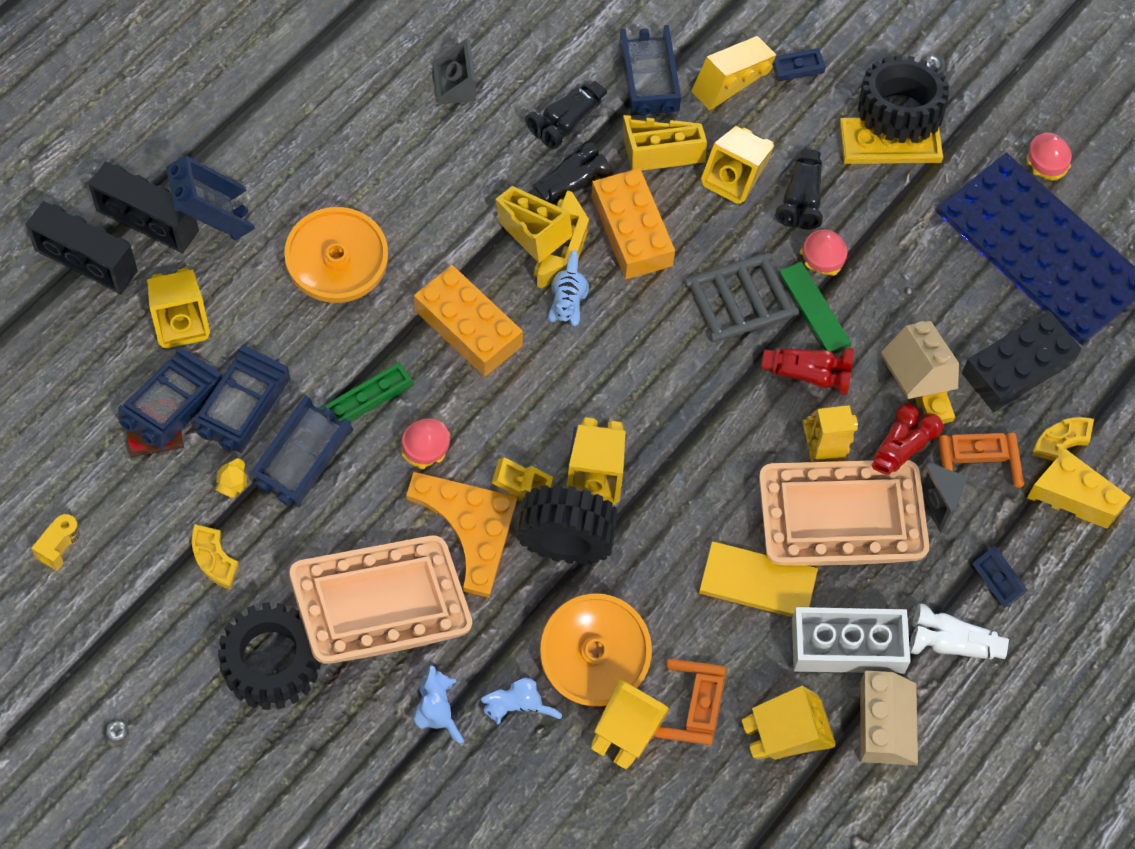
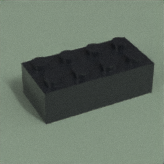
M105 161L88 184L97 212L182 254L199 232L197 219L181 211H175L172 195L167 188L153 185L143 176H135L127 172L120 165H112Z
M43 201L26 222V227L36 252L120 295L138 272L131 245L127 240L110 235L100 226L94 227L88 224L78 215L72 216L66 213L57 204L51 205Z
M1048 310L968 358L961 374L994 413L1074 364L1082 348Z

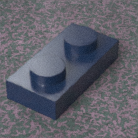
M819 48L778 55L772 63L778 82L825 73L826 69Z
M991 547L972 563L1003 607H1009L1028 591L997 547Z

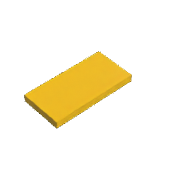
M840 118L839 125L844 164L942 163L943 153L939 128L935 134L930 133V137L925 140L919 136L918 142L912 143L911 139L907 138L905 143H898L899 138L893 137L892 141L885 140L886 135L883 133L879 137L873 134L874 128L868 130L864 126L865 120L861 121L860 118Z
M712 541L699 594L793 617L796 607L810 606L818 568L808 565L775 564L769 560L767 555Z

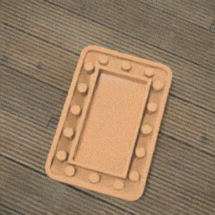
M908 460L898 471H892L890 475H885L872 468L873 461L771 463L765 465L760 471L759 483L767 557L771 562L779 565H857L922 560L929 552V538L918 466Z
M426 536L299 560L291 566L289 571L290 582L311 652L317 661L324 664L372 657L460 637L467 634L472 626V618L448 546L438 536Z

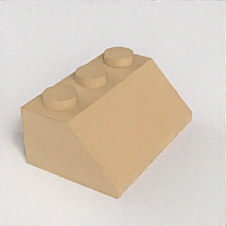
M921 321L905 326L881 352V357L907 399L958 389L959 362L931 321Z
M864 672L860 681L861 762L918 765L916 683L894 672Z

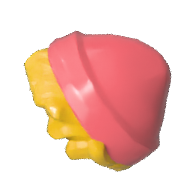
M1042 133L1037 135L1030 143L1027 164L1032 167L1034 175L1056 181L1064 177L1068 169L1071 168V150L1068 144L1058 135Z
M825 229L817 230L807 237L803 248L800 249V254L803 255L804 264L808 269L823 275L835 276L847 259V247L837 233Z
M421 419L412 423L406 428L401 439L402 457L409 464L420 469H425L434 462L440 463L444 459L450 445V432L442 422L436 419Z

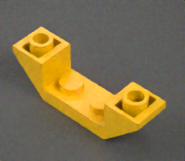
M571 191L566 192L564 200L560 199L557 206L570 212L573 236L568 239L571 242L569 247L564 246L561 257L550 254L542 262H537L534 276L537 277V287L539 288L552 284L555 275L559 271L567 269L568 259L573 250L577 251L579 260L588 234L589 218Z

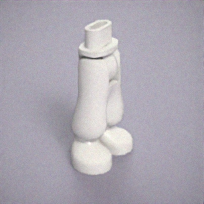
M919 603L913 617V627L915 629L909 643L911 654H919L929 645L934 652L940 654L961 655L990 660L994 657L1006 658L1009 639L998 636V632L993 631L991 634V631L963 622L949 614H934L925 604ZM932 627L935 628L936 631H931L927 628Z

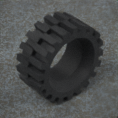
M896 55L892 61L889 57H885L882 59V64L878 61L874 62L872 69L868 68L863 77L858 103L859 117L861 121L865 120L864 126L868 130L874 128L873 134L878 137L882 133L885 134V140L892 141L893 137L899 138L898 143H905L907 138H910L912 143L918 142L919 136L925 140L930 137V133L935 134L939 126L942 125L949 97L948 81L944 82L946 76L943 72L937 74L938 68L935 65L928 67L926 60L921 59L920 62H916L913 56H908L907 60H902V55ZM891 95H904L915 99L922 106L912 108L900 107L889 103L884 98Z
M548 485L541 486L540 489L535 487L531 489V492L527 491L523 498L516 538L520 540V544L523 547L528 546V551L532 553L539 552L538 556L543 558L549 556L552 557L553 561L559 562V559L566 560V563L573 564L574 561H578L580 564H587L588 561L598 563L599 559L604 561L612 553L618 510L616 507H612L613 503L611 501H603V496L599 494L593 496L591 491L586 489L578 491L576 487L569 486L566 489L562 488V485H554V488H550Z
M270 602L262 603L263 610L256 611L255 606L252 605L247 607L248 615L245 617L241 612L234 616L236 625L234 626L228 622L224 628L227 636L221 635L219 644L221 650H218V657L223 676L230 691L234 690L236 698L241 702L246 698L248 706L255 708L257 702H260L263 710H270L271 703H277L278 709L286 708L285 700L290 699L292 704L300 701L299 692H302L304 695L309 693L311 690L309 683H316L318 678L317 669L320 670L321 662L317 661L311 652L298 610L292 607L288 613L286 612L285 604L277 603L276 609H271ZM276 632L290 638L297 647L296 655L292 663L284 671L269 676L258 675L250 671L243 664L244 650L248 643L256 636L263 633Z

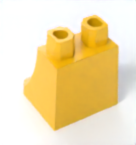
M735 126L714 143L701 177L703 186L736 204H741L747 199L754 184L766 167L773 151L774 143L766 138L761 139L753 135L752 131L746 128L741 129Z
M178 269L176 273L163 275L162 273L154 274L150 279H147L149 307L159 345L168 349L208 339L210 335L209 324L203 298L193 269Z
M585 417L582 424L578 425L568 470L567 489L569 486L576 487L578 491L586 489L591 491V495L599 494L603 496V501L609 500L613 503L612 505H615L620 501L626 431L623 430L622 422L611 421L608 422V428L597 427L598 421L595 418Z
M619 679L594 731L596 735L590 749L604 757L612 743L620 748L613 762L627 770L636 758H640L670 712L669 708Z
M803 685L752 708L753 714L742 719L743 727L747 734L760 733L761 740L750 744L751 754L757 760L769 757L777 760L796 754L835 747V740L822 700L818 694Z

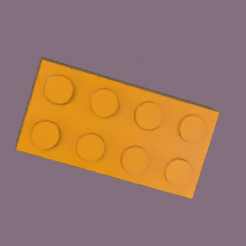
M638 168L592 181L591 198L625 280L672 267L675 249L641 169Z
M453 265L414 294V311L484 377L523 346V331Z

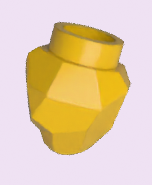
M239 458L224 464L217 471L216 482L218 484L215 489L216 491L235 499L237 493H241L247 486V475L244 472L245 463Z

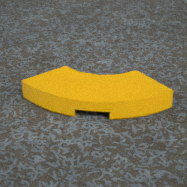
M1084 417L1068 418L1050 428L1048 427L1037 440L1032 456L1055 461L1064 449L1076 445L1088 446L1094 419Z
M194 524L192 548L198 566L211 581L231 590L239 567L238 561L228 557L222 550L220 544L222 534L220 530Z

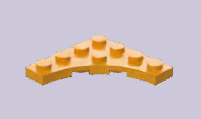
M413 472L406 495L407 500L418 503L436 514L439 513L450 524L451 529L462 545L466 562L463 592L490 598L518 497Z

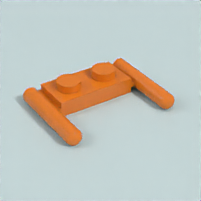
M1004 433L952 435L951 437L942 435L938 437L943 468L953 471L952 462L978 463L1010 460L1014 487L1022 488L1024 486L1016 433H1008L1006 435Z
M668 659L666 661L667 669L697 674L686 730L659 727L654 737L712 746L725 685L727 666Z

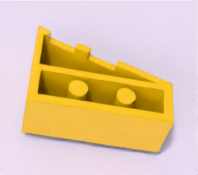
M756 36L709 55L705 59L691 92L710 111L760 77L767 75L773 68L772 63L776 54Z
M623 115V139L632 170L640 168L643 171L705 162L707 140L702 124L670 120V124L654 122V118H647L646 121L631 120V116Z
M511 186L495 199L499 223L538 263L573 236L569 211L514 186Z
M850 405L817 409L811 416L807 417V420L802 421L810 461H845L846 455L850 452V443H853L854 431L858 429L856 415H852Z
M1064 449L1034 484L1027 498L1033 501L1036 499L1052 505L1051 508L1057 510L1060 508L1076 514L1075 517L1108 529L1123 511L1131 497L1068 450Z

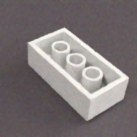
M796 607L792 617L794 671L849 673L880 671L905 674L910 664L907 609Z

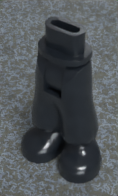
M596 81L589 85L584 84L562 99L547 106L543 112V117L537 112L527 114L525 116L526 125L537 139L542 137L545 146L556 149L562 144V137L570 135L581 120L602 102L601 98L607 94V91Z
M585 141L580 146V152L570 154L557 168L533 184V189L527 193L552 204L564 198L567 191L574 193L591 185L594 176L598 175L601 179L613 176V171L602 153L599 154L597 147L592 142Z
M803 149L801 156L797 158L789 186L784 195V204L777 207L775 212L776 220L787 227L796 226L798 209L800 207L803 209L799 221L801 229H816L822 224L823 215L818 210L821 204L820 184L822 174V160L820 159L821 153L819 151Z

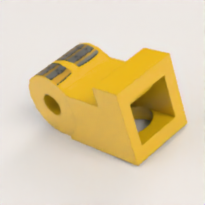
M69 514L58 516L32 546L31 549L35 559L58 572L64 564L61 555L69 545L77 542L80 537V530L76 519Z

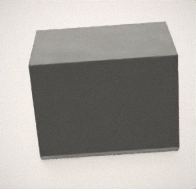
M465 39L432 62L437 100L440 104L476 101V80L470 40Z
M930 463L926 465L921 476L923 500L942 533L946 531L957 508L967 476Z

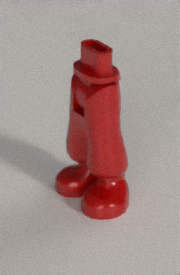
M776 348V351L764 349L761 369L771 370L774 375L801 380L820 388L834 387L841 395L848 394L854 348H846L838 358L831 351L782 348L780 352V348Z
M907 403L902 404L895 413L896 422L891 426L888 435L874 455L872 468L885 475H890L892 471H898L911 456L922 450L928 441L935 439L941 434L944 425L939 416L933 413L925 414L919 423V412L916 407Z

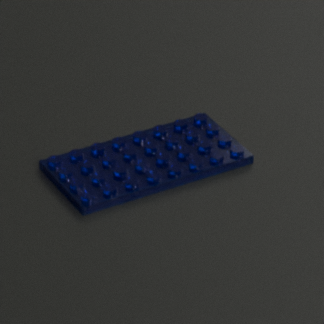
M1007 152L937 207L936 212L1041 309L1045 312L1049 310L1066 331L1082 346L1135 302V266Z

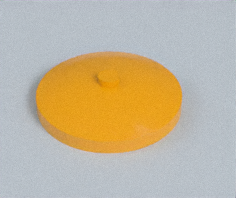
M329 207L308 214L293 227L285 244V264L293 283L306 295L329 303L349 302L363 297L379 284L388 264V246L380 227L367 215L350 208Z
M586 594L567 601L550 616L541 635L539 653L546 678L562 696L580 705L606 706L619 679L635 688L640 686L650 666L652 645L645 622L629 604L611 595Z

